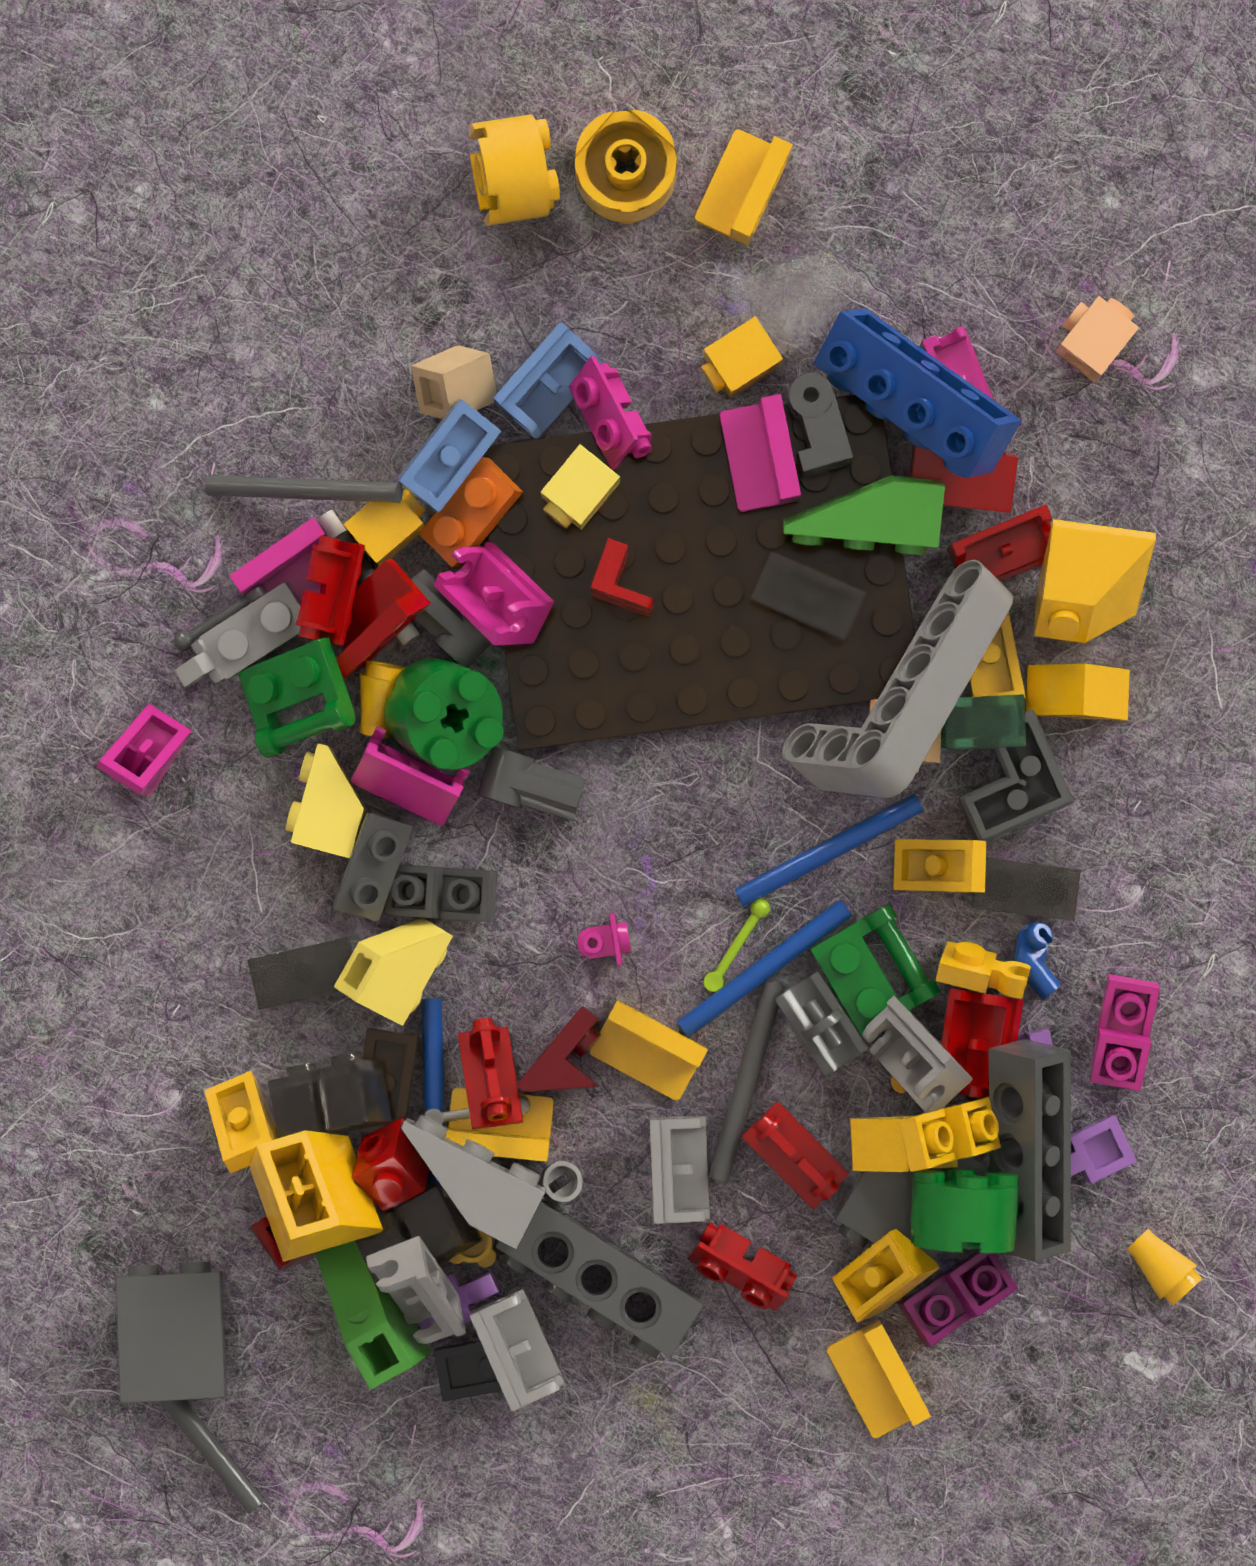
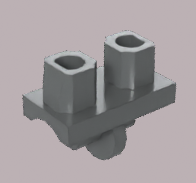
M818 971L774 999L825 1077L868 1050L865 1042Z

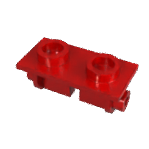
M321 535L318 545H312V554L306 580L321 583L319 593L308 590L303 591L298 619L295 624L300 626L299 637L314 641L329 637L331 644L344 646L346 632L352 620L351 609L357 581L362 573V558L365 545L344 542Z
M479 1018L473 1021V1029L471 1031L457 1033L472 1130L523 1123L508 1026L498 1027L494 1025L492 1018Z
M778 1101L741 1136L813 1210L823 1200H828L839 1189V1184L849 1175V1172Z
M710 1222L707 1224L699 1238L701 1242L689 1254L687 1260L696 1264L697 1271L707 1279L717 1283L725 1281L742 1291V1298L751 1305L761 1309L769 1307L776 1311L789 1297L790 1294L787 1292H789L798 1274L790 1270L792 1265L762 1247L757 1250L753 1260L750 1262L743 1258L751 1243L750 1240L722 1223L718 1227Z

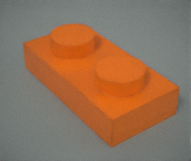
M482 457L443 509L432 516L419 535L452 568H462L465 562H458L451 556L452 553L462 547L480 546L521 496L523 491L490 458Z

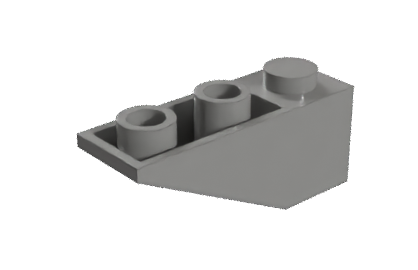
M420 1115L417 1122L409 1118L406 1119L401 1129L467 1223L517 1249L546 1191V1188L538 1185L541 1176L514 1162L509 1170L491 1161L494 1152L475 1141L466 1139L462 1146L446 1138L445 1135L448 1128L428 1117Z

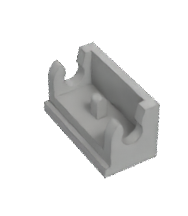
M893 996L886 1002L888 1006L866 1026L862 1037L870 1043L882 1031L887 1029L886 1033L877 1039L869 1051L918 1103L925 1113L944 1108L973 1078L920 1021Z
M706 1115L649 1118L654 1224L703 1222L705 1219H710Z
M419 1236L366 1256L369 1270L371 1273H375L379 1279L376 1283L377 1287L381 1292L391 1295L403 1312L404 1319L408 1325L423 1322L430 1317L434 1318V1323L429 1328L420 1329L413 1334L417 1343L428 1344L455 1334L456 1337L466 1334L459 1293Z
M524 1288L471 1311L469 1317L511 1412L558 1391L559 1387L565 1384V1380Z

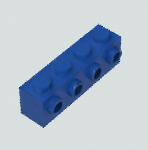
M866 308L840 311L813 362L815 366L828 374L826 378L831 385L844 392L854 393L866 402L865 408L868 412L877 418L895 423L905 431L903 435L910 443L923 449H930L944 459L943 465L947 470L963 478L992 473L1022 421Z

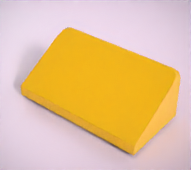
M894 1229L832 1277V1280L858 1323L884 1312L940 1267L932 1257L921 1248L914 1246V1243H911V1240L900 1231Z

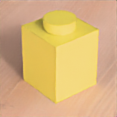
M579 444L542 489L541 496L547 502L543 511L565 529L573 523L582 530L620 484V476Z

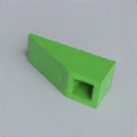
M890 475L783 519V534H792V542L804 545H823L825 537L844 539V547L851 549L874 550L875 542L895 544V551L899 553L924 555L926 554V547L939 548L945 485L942 480Z
M365 1237L318 1251L316 1258L344 1344L369 1389L372 1390L413 1367L432 1352L428 1344L417 1343L413 1337V1334L419 1330L416 1323L408 1325L404 1319L403 1312L391 1295L381 1292L377 1287L376 1283L379 1279L375 1273H371L366 1260V1256L375 1253L368 1238Z

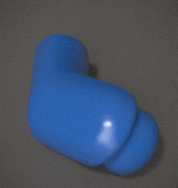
M1034 922L1024 925L1017 934L1013 961L1031 966L1027 983L1043 1000L1052 994L1061 983L1044 964L1048 943H1051L1053 939L1052 930L1046 923Z

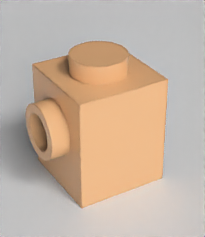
M1098 296L1090 308L1081 302L1069 316L1063 327L1070 333L1055 352L1095 383L1139 327L1131 321L1134 318L1133 313L1122 303L1113 298L1106 302Z

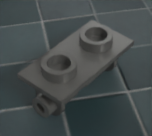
M372 809L371 813H366L341 884L336 892L337 895L332 905L333 910L379 922L413 829L412 825L392 820L391 815L379 810Z

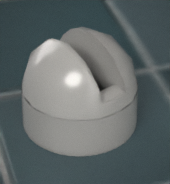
M555 1162L547 1166L540 1175L539 1185L546 1188L544 1197L552 1203H567L575 1199L582 1190L583 1178L581 1172L570 1162ZM565 1173L570 1181L552 1192L549 1184Z

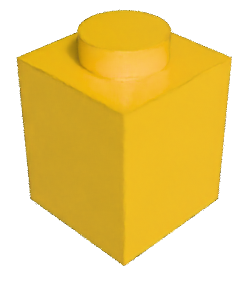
M755 316L706 347L703 352L706 364L700 368L716 393L724 389L728 397L732 399L782 366L783 358Z
M404 489L400 503L368 502L343 525L359 544L365 545V552L379 567L387 559H392L419 535L420 531L425 527L419 517L426 511L407 489Z

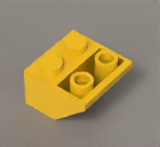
M305 1130L256 1145L250 1171L283 1262L382 1232L383 1228L372 1199L352 1178L357 1158L349 1136Z

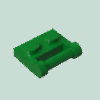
M329 637L317 639L243 669L238 673L257 729L255 734L256 746L259 752L266 758L282 754L286 746L329 729L341 731L355 723L354 709ZM324 695L326 701L324 710L286 725H280L277 713Z
M890 903L809 949L861 1038H863L862 1033L866 1026L888 1006L886 1002L893 996L908 1010H911L941 992L934 979L928 980L893 920L897 915ZM873 930L877 931L911 990L899 998L896 996L863 939L864 935Z

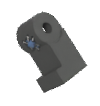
M804 373L800 375L790 386L787 403L792 417L801 424L808 448L798 451L796 457L801 478L851 465L853 454L830 382L824 376L817 373Z

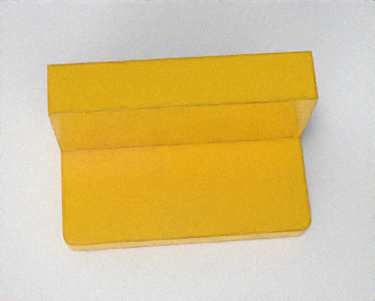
M740 129L735 130L695 214V221L749 246L790 158L793 144L776 136L773 137L770 144Z
M617 1000L600 1031V1038L590 1049V1054L677 1101L683 1095L696 1068H699L708 1048Z
M454 1088L451 1095L450 1111L469 1108L466 1088ZM519 1094L526 1097L530 1103L529 1111L522 1115L523 1123L472 1130L470 1119L450 1121L445 1137L462 1146L466 1139L475 1141L492 1150L494 1157L547 1162L554 1100L548 1096Z
M879 1319L827 1347V1354L873 1438H879L908 1421L915 1426L931 1417Z

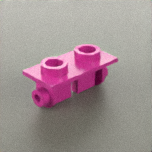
M591 356L568 387L593 433L597 445L601 449L611 470L617 468L628 453H632L634 458H641L650 453L652 450L650 442L653 437L647 431L637 410L624 412L623 408H628L632 400L620 379L618 370L610 368L608 363L599 364L596 357Z
M615 913L609 914L611 924L583 930L578 936L577 947L583 956L591 959L616 955L617 966L623 965L621 954L631 953L627 922L616 923Z

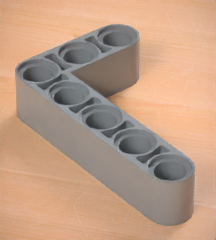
M974 559L960 564L945 582L863 726L856 728L815 723L804 724L796 728L786 739L782 748L784 760L819 790L890 798L900 794L913 780L1013 603L1012 593L980 561Z

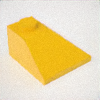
M1053 519L1035 594L1034 636L1086 643L1136 616L1156 541V533Z

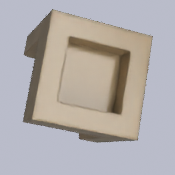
M454 346L411 365L419 411L422 414L443 419L458 399L464 400L476 411L494 403L493 397L497 392L490 353L464 346Z

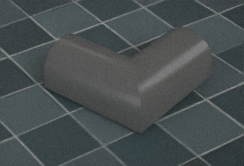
M1033 709L985 729L1005 777L959 797L961 809L976 840H991L1075 803Z

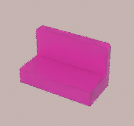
M781 394L762 397L759 404L722 411L720 413V422L738 510L746 512L799 501L801 491Z
M313 517L229 576L244 596L259 586H263L266 593H268L283 582H288L301 602L304 590L320 592L321 583L306 580L312 554V545H318L320 535H327Z

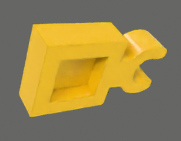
M947 941L939 962L936 981L985 994L989 987L997 989L1000 993L1009 997L1023 998L1031 966L1017 961L996 960L997 953L985 951L982 946L972 942L953 943Z

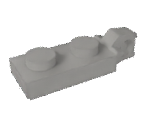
M283 582L199 636L200 639L190 645L196 656L174 670L183 686L191 687L208 675L214 684L224 679L229 680L238 675L243 669L252 666L297 637L300 626L295 624L298 619L301 602L289 583Z

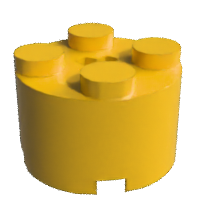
M639 110L611 111L601 114L586 126L576 146L575 177L580 195L594 212L611 221L634 224L654 215L669 200L676 183L677 153L670 132L657 118ZM631 158L635 160L634 173L625 171L620 174L617 172L616 161L618 159L623 163L629 162Z
M532 114L471 123L469 125V140L478 139L480 151L470 154L475 192L480 211L490 209L484 218L485 225L492 226L547 217L550 209L554 208V201L560 200V189L555 169L547 170L545 150L551 148V140L546 119L535 120Z

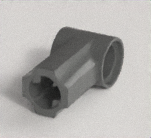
M423 569L411 580L431 604L415 620L434 637L432 641L457 664L469 668L491 642L433 586L436 578Z
M499 747L491 749L478 789V796L520 809L523 805L574 821L586 779L556 768L552 769L536 764V759Z

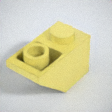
M317 743L315 753L306 752L299 781L307 784L302 802L293 801L285 830L293 832L291 843L350 858L363 824V819L368 810L353 784L350 783V779L333 749L327 745Z
M422 917L359 941L334 987L355 1002L403 1026L409 1014L419 1005L422 991L433 971L443 962L447 953V946L453 935Z

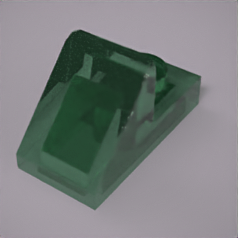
M1024 694L960 696L941 729V748L961 750L1026 746Z

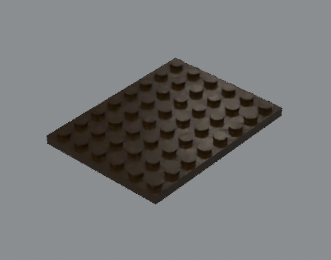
M856 395L835 397L853 454L852 463L848 466L801 478L796 457L798 451L808 448L800 422L792 417L788 404H784L801 497L797 502L740 512L737 507L720 414L644 424L647 431L653 437L650 442L652 446L651 452L641 458H634L632 453H628L617 468L613 469L620 476V484L582 530L573 523L565 529L546 514L543 508L547 505V502L542 498L541 491L579 444L610 468L592 432L490 446L482 457L490 458L523 493L488 535L489 542L495 543L555 601L534 643L504 645L518 750L524 751L837 707L878 699L915 636L903 553L895 551V544L875 542L874 550L844 547V539L824 537L823 545L792 542V534H783V519L892 475L884 420L868 412L865 408L866 402ZM608 538L628 545V558L618 586L653 598V609L650 617L592 597L591 585Z

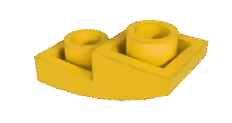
M989 1097L898 1120L910 1172L928 1169L1001 1148L998 1136L999 1124L992 1111Z

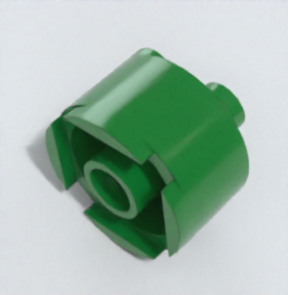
M427 658L409 665L395 679L394 684L396 685L390 699H386L385 724L389 735L396 745L410 755L437 768L461 769L478 762L502 740L504 734L502 703L494 685L480 672L452 661Z
M960 1167L944 1168V1172L937 1170L914 1171L911 1243H914V1246L919 1248L963 1253V1249H980V1253H1006L1014 1251L1017 1225L1018 1175L1011 1173H987V1177L976 1176L975 1169Z

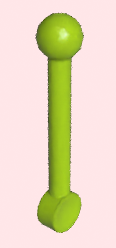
M758 899L751 903V914L715 971L707 973L704 977V986L708 991L717 992L723 987V976L759 919L765 918L770 912V905L766 900Z

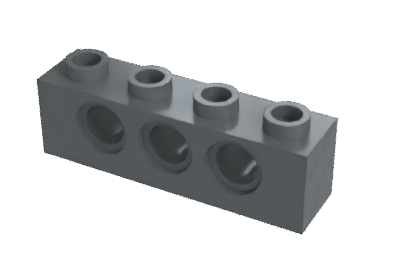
M1027 1039L989 1048V1099L992 1111L998 1120V1136L1001 1148L989 1151V1173H1011L1018 1175L1014 1251L1006 1252V1254L1038 1262L1071 1251V1050Z
M543 1198L517 1249L499 1240L495 1246L503 1252L500 1260L522 1275H526L529 1269L547 1279L543 1287L548 1292L567 1303L573 1297L577 1298L591 1307L587 1312L591 1319L613 1331L616 1324L634 1335L630 1342L653 1358H657L660 1352L670 1358L672 1357L704 1306L703 1299ZM548 1237L562 1239L568 1247V1255L565 1260L557 1264L544 1261L539 1254V1245L544 1239ZM595 1264L605 1266L612 1275L610 1285L602 1291L588 1289L582 1280V1274L587 1267ZM637 1292L649 1294L656 1303L653 1313L643 1319L631 1316L625 1307L627 1299Z

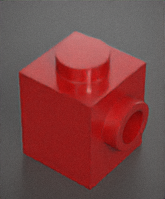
M403 1118L361 1138L352 1178L383 1212L424 1192L429 1167L401 1129L405 1121Z

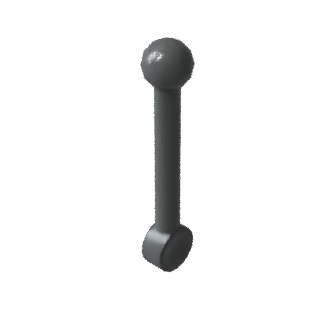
M263 586L252 589L244 598L193 630L178 632L174 639L175 646L181 651L189 650L191 648L190 645L199 636L265 595L266 591Z

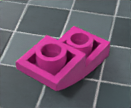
M1112 974L1107 975L1093 1050L1090 1082L1141 1091L1151 1047L1149 1036L1160 991L1157 982Z

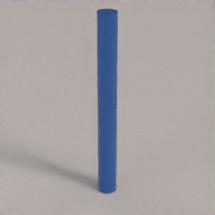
M914 793L734 890L741 904L745 907L924 812L923 807Z
M838 900L677 1021L678 1025L687 1037L690 1038L850 918L852 914L845 904Z
M442 998L421 999L425 1112L432 1108L445 1112ZM429 1169L427 1177V1204H448V1194Z

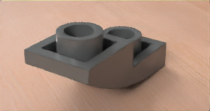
M400 864L385 903L384 915L494 922L498 871Z

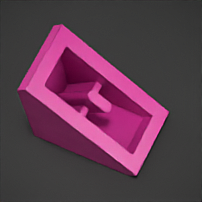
M148 704L101 758L97 768L137 794L150 798L187 741L192 730L151 704Z

